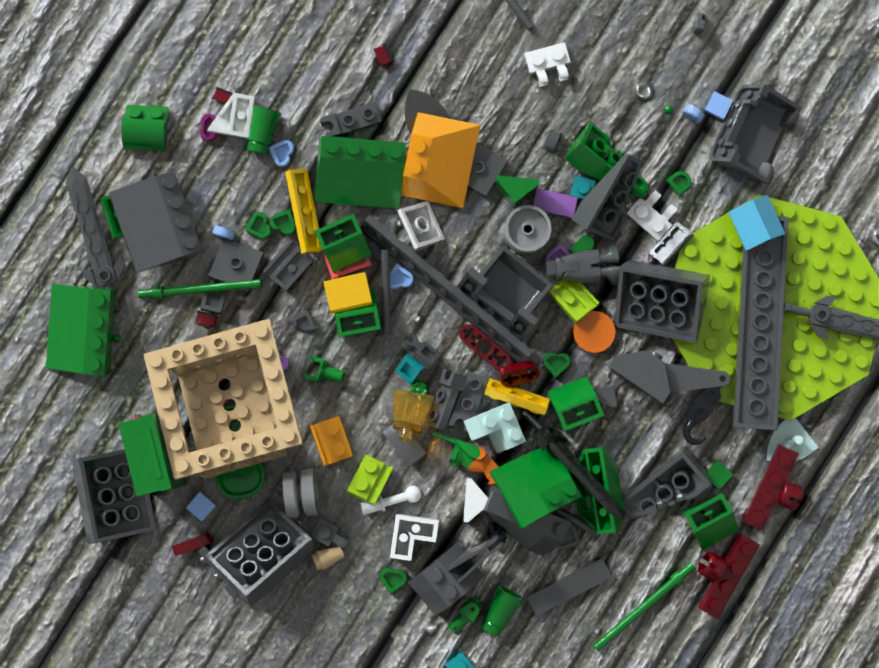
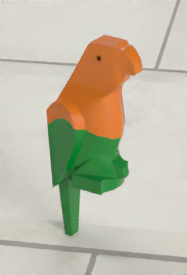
M436 433L432 434L433 437L455 445L449 461L452 467L462 465L472 472L484 473L486 479L489 480V485L496 484L489 472L499 466L486 453L484 448Z

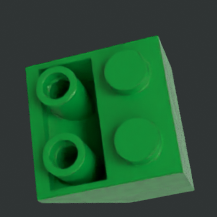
M354 214L315 230V234L333 273L372 256Z
M374 289L370 290L372 305L335 313L340 339L382 331Z
M587 376L547 392L562 431L604 416L597 395Z
M720 492L681 512L701 550L739 531L734 513L724 494Z

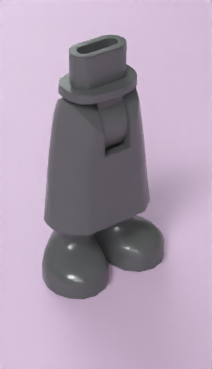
M609 246L603 254H599L598 249L572 253L559 258L555 257L554 260L545 261L546 278L555 277L556 280L562 279L585 283H600L601 278H607L611 285H618L619 266L598 267L599 264L619 263L617 246Z

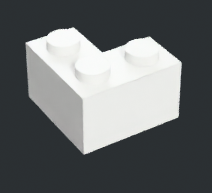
M396 514L390 558L411 561L414 540L436 542L439 519Z

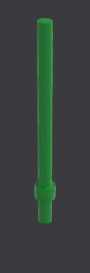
M258 279L169 288L157 286L154 289L139 290L138 297L139 299L153 297L155 299H164L166 296L262 288L263 284L262 280Z
M690 562L678 573H673L669 581L594 643V648L599 652L675 586H680L684 582L683 579L696 569L694 565Z

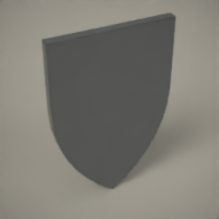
M409 90L405 102V121L410 134L412 133L418 112L450 119L444 107L435 98L421 91Z

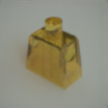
M394 389L392 428L400 430L399 439L401 441L411 442L413 433L422 434L433 407L434 396Z

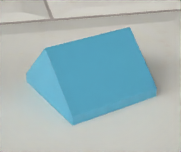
M768 195L753 199L728 212L745 251L785 235V231Z

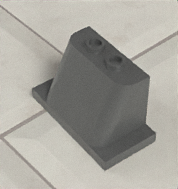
M502 246L480 273L471 266L457 287L467 297L477 302L485 312L491 314L498 323L509 329L516 338L522 341L538 322V319L531 312L553 284L541 276L537 270L527 265L522 258L513 254L505 246Z

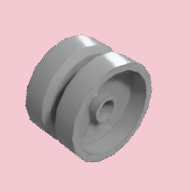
M532 205L520 206L507 217L504 227L505 241L516 253L523 255L535 254L543 249L550 238L552 231L551 221L547 214L539 207ZM524 227H530L532 229L531 232L526 233L524 231Z
M314 469L302 470L300 483L295 471L283 472V497L287 518L300 516L301 503L306 516L318 515L319 490Z

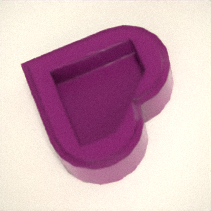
M206 114L201 119L203 127L200 130V136L205 142H212L221 135L207 132L209 126L216 118L212 114Z

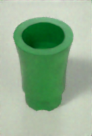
M253 106L247 150L263 155L267 154L276 125L282 113Z
M498 585L481 628L489 634L499 637L516 610L524 602V599L514 591Z

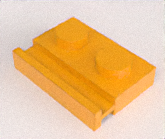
M340 416L310 426L324 466L353 456Z

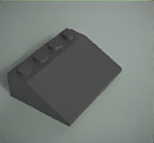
M175 171L156 175L109 192L136 273L196 257L202 251Z
M627 260L619 269L614 326L697 343L708 296L710 275Z
M125 449L72 460L87 544L156 530L150 494L136 497Z
M269 500L211 549L205 557L235 592L252 607L314 553L316 549L312 538L294 521L287 518L286 514Z

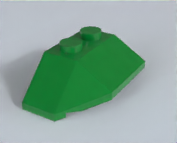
M605 447L583 449L579 461L621 506L623 512L624 503L617 464ZM582 485L587 497L577 501L579 515L597 535L617 533L621 519L608 513Z

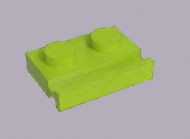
M561 280L548 291V295L575 324L587 316L595 307L599 306V301L581 282Z
M365 454L347 489V494L375 506L393 471V467H389L385 463Z

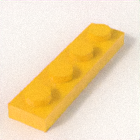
M307 169L288 170L285 174L301 254L322 252V247L315 234V230L319 229L308 171Z

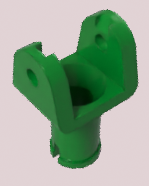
M310 356L309 360L321 364L317 377L305 374L304 378L322 383L324 379L339 382L340 384L343 383L346 371L329 367L328 361Z
M471 597L460 606L459 614L448 625L450 631L454 629L453 633L458 635L468 622L474 623L482 607V602L479 598Z

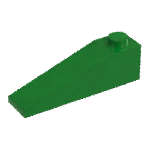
M590 121L570 146L565 159L581 172L602 180L622 158L623 154L620 150L615 151L608 143L611 139ZM638 174L636 185L631 188L630 194L643 199L649 184L640 174Z

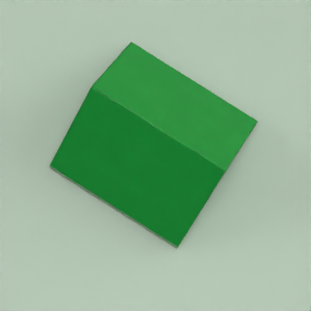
M497 175L495 187L513 209L533 194L539 185L538 179Z

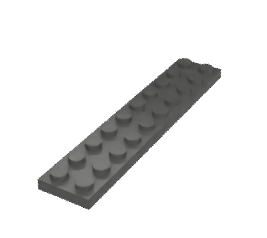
M778 216L785 235L748 251H745L744 246L742 247L732 426L734 428L777 430L788 217Z

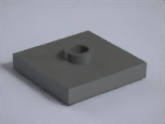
M477 143L468 187L486 197L496 181V176L500 175L508 160Z
M224 238L208 277L221 283L253 280L264 253Z

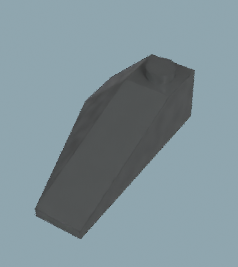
M685 445L623 497L624 511L631 519L654 512L657 509L675 505L680 501L695 498L712 483L700 461Z

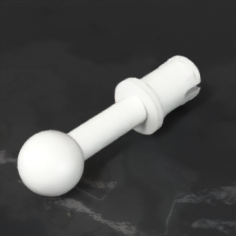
M410 486L404 493L383 499L380 495L375 506L368 502H361L360 505L363 515L381 510L384 512L386 506L403 501L418 502L422 493L417 486Z

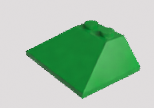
M548 447L544 451L538 448L489 472L521 529L568 504L571 505L587 497L579 480Z

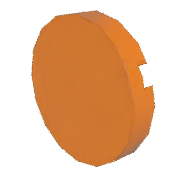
M591 311L581 321L574 324L573 328L574 341L579 348L589 353L603 352L609 348L614 341L616 333L614 323L610 317L598 311Z

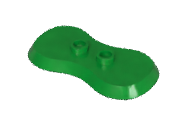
M236 405L225 406V410L232 411ZM234 420L230 423L231 431L235 432L241 428L239 420ZM262 463L216 476V485L219 491L231 499L250 497L259 492L265 482V470Z

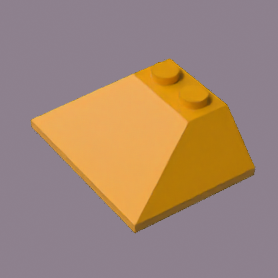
M418 112L411 133L404 168L402 196L464 208L480 125Z

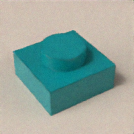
M575 175L570 196L583 200L594 188L596 180Z
M407 354L395 372L409 384H412L418 378L424 366L412 358L410 354Z
M463 651L445 663L447 668H475Z

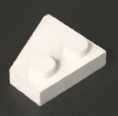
M233 93L211 123L207 132L248 139L255 96Z

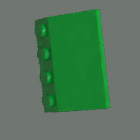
M321 136L318 142L315 203L399 209L405 168L406 143Z
M52 284L46 368L100 376L110 373L116 289Z

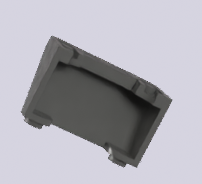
M745 84L741 86L733 99L710 151V160L755 181L768 184L774 175V167L767 162L783 126H790L798 120L802 107L766 84Z

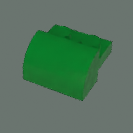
M126 105L125 117L122 118L121 126L123 149L166 151L169 108L165 106Z

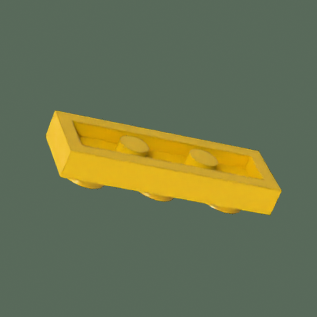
M489 378L484 393L491 399L510 402L511 406L528 409L534 414L545 415L549 404V398L514 386L505 387L500 381Z

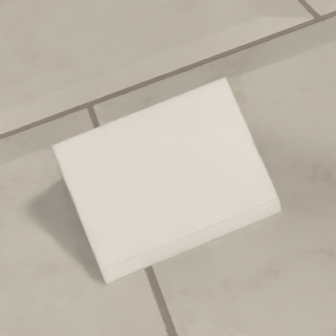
M428 201L398 210V215L415 253L445 240Z
M469 477L466 478L464 522H469L484 509L488 500L484 492Z

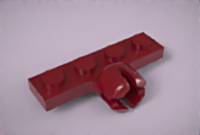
M781 444L777 445L744 514L743 522L763 530L775 505L783 506L792 511L797 509L800 505L797 503V499L802 500L804 490L801 486L788 481V476L799 455L798 452Z
M740 533L725 558L714 552H707L702 556L704 560L709 562V565L707 566L699 562L698 572L711 581V585L698 607L699 609L719 619L760 544Z

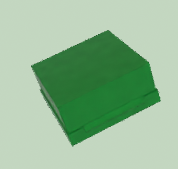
M158 413L144 415L141 418L118 424L136 497L187 485L185 478L174 480Z

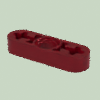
M467 324L460 329L459 337L461 341L496 370L499 371L504 365L498 367L496 365L498 361L494 357L491 361L487 358L493 354L495 348L499 351L496 355L500 358L505 356L507 365L511 364L510 356L474 325ZM465 329L468 331L473 329V336L478 338V335L483 337L476 343L475 347L471 345L474 343V340L471 338L466 340L464 338L465 333L463 331ZM480 343H490L491 351L487 354L481 353L479 350Z

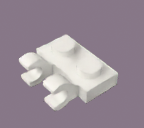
M565 42L524 53L529 74H536L539 87L548 85L545 71L554 68L557 70L560 82L568 80L569 75L565 65L570 64V58Z
M655 190L646 201L639 198L626 214L658 242L672 226L668 220L678 209L671 204L660 215L652 208L662 196Z

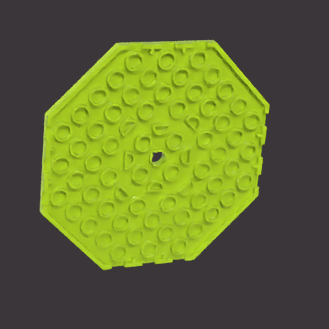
M758 195V196L752 198L751 200L756 199V198H759V197H763V195ZM769 197L777 216L788 217L784 304L787 302L791 303V305L810 309L816 301L825 296H831L836 299L828 306L829 308L832 307L879 319V277L843 218L839 215ZM729 213L692 233L694 236L677 255L675 269L710 275L697 343L672 339V341L683 356L687 366L725 371L729 374L730 382L720 388L721 397L718 402L734 406L743 244ZM783 312L778 418L791 421L868 376L877 339L827 328L825 329L828 339L819 338L810 328L811 324L808 323V317Z

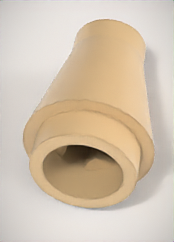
M340 546L317 550L316 553L311 555L317 571L321 569L324 571L334 563L345 558Z

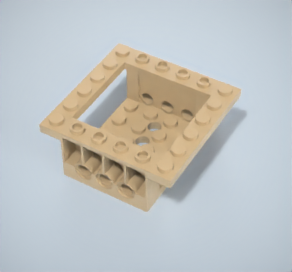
M270 319L143 354L174 480L193 475H199L207 479L288 456L286 449L303 445ZM170 370L178 375L197 451L189 453ZM223 380H229L231 383L230 388L226 391L220 390L219 387L220 382ZM228 400H234L236 403V407L232 411L225 410V403ZM234 420H239L241 428L235 432L231 431L230 423Z

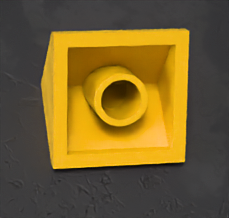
M366 272L323 281L331 314L373 304Z

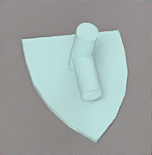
M796 418L791 421L783 420L770 438L767 448V461L771 460L778 444L798 452L799 455L796 461L810 455L819 447Z

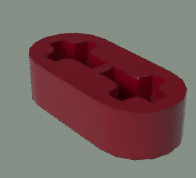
M533 361L507 365L498 372L500 382L505 387L533 382L538 379L540 374L537 364Z
M210 532L171 547L174 555L178 556L210 544L213 540Z

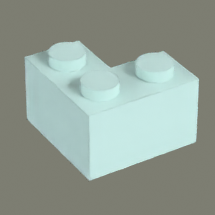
M510 402L464 421L471 441L489 434L496 454L526 442Z

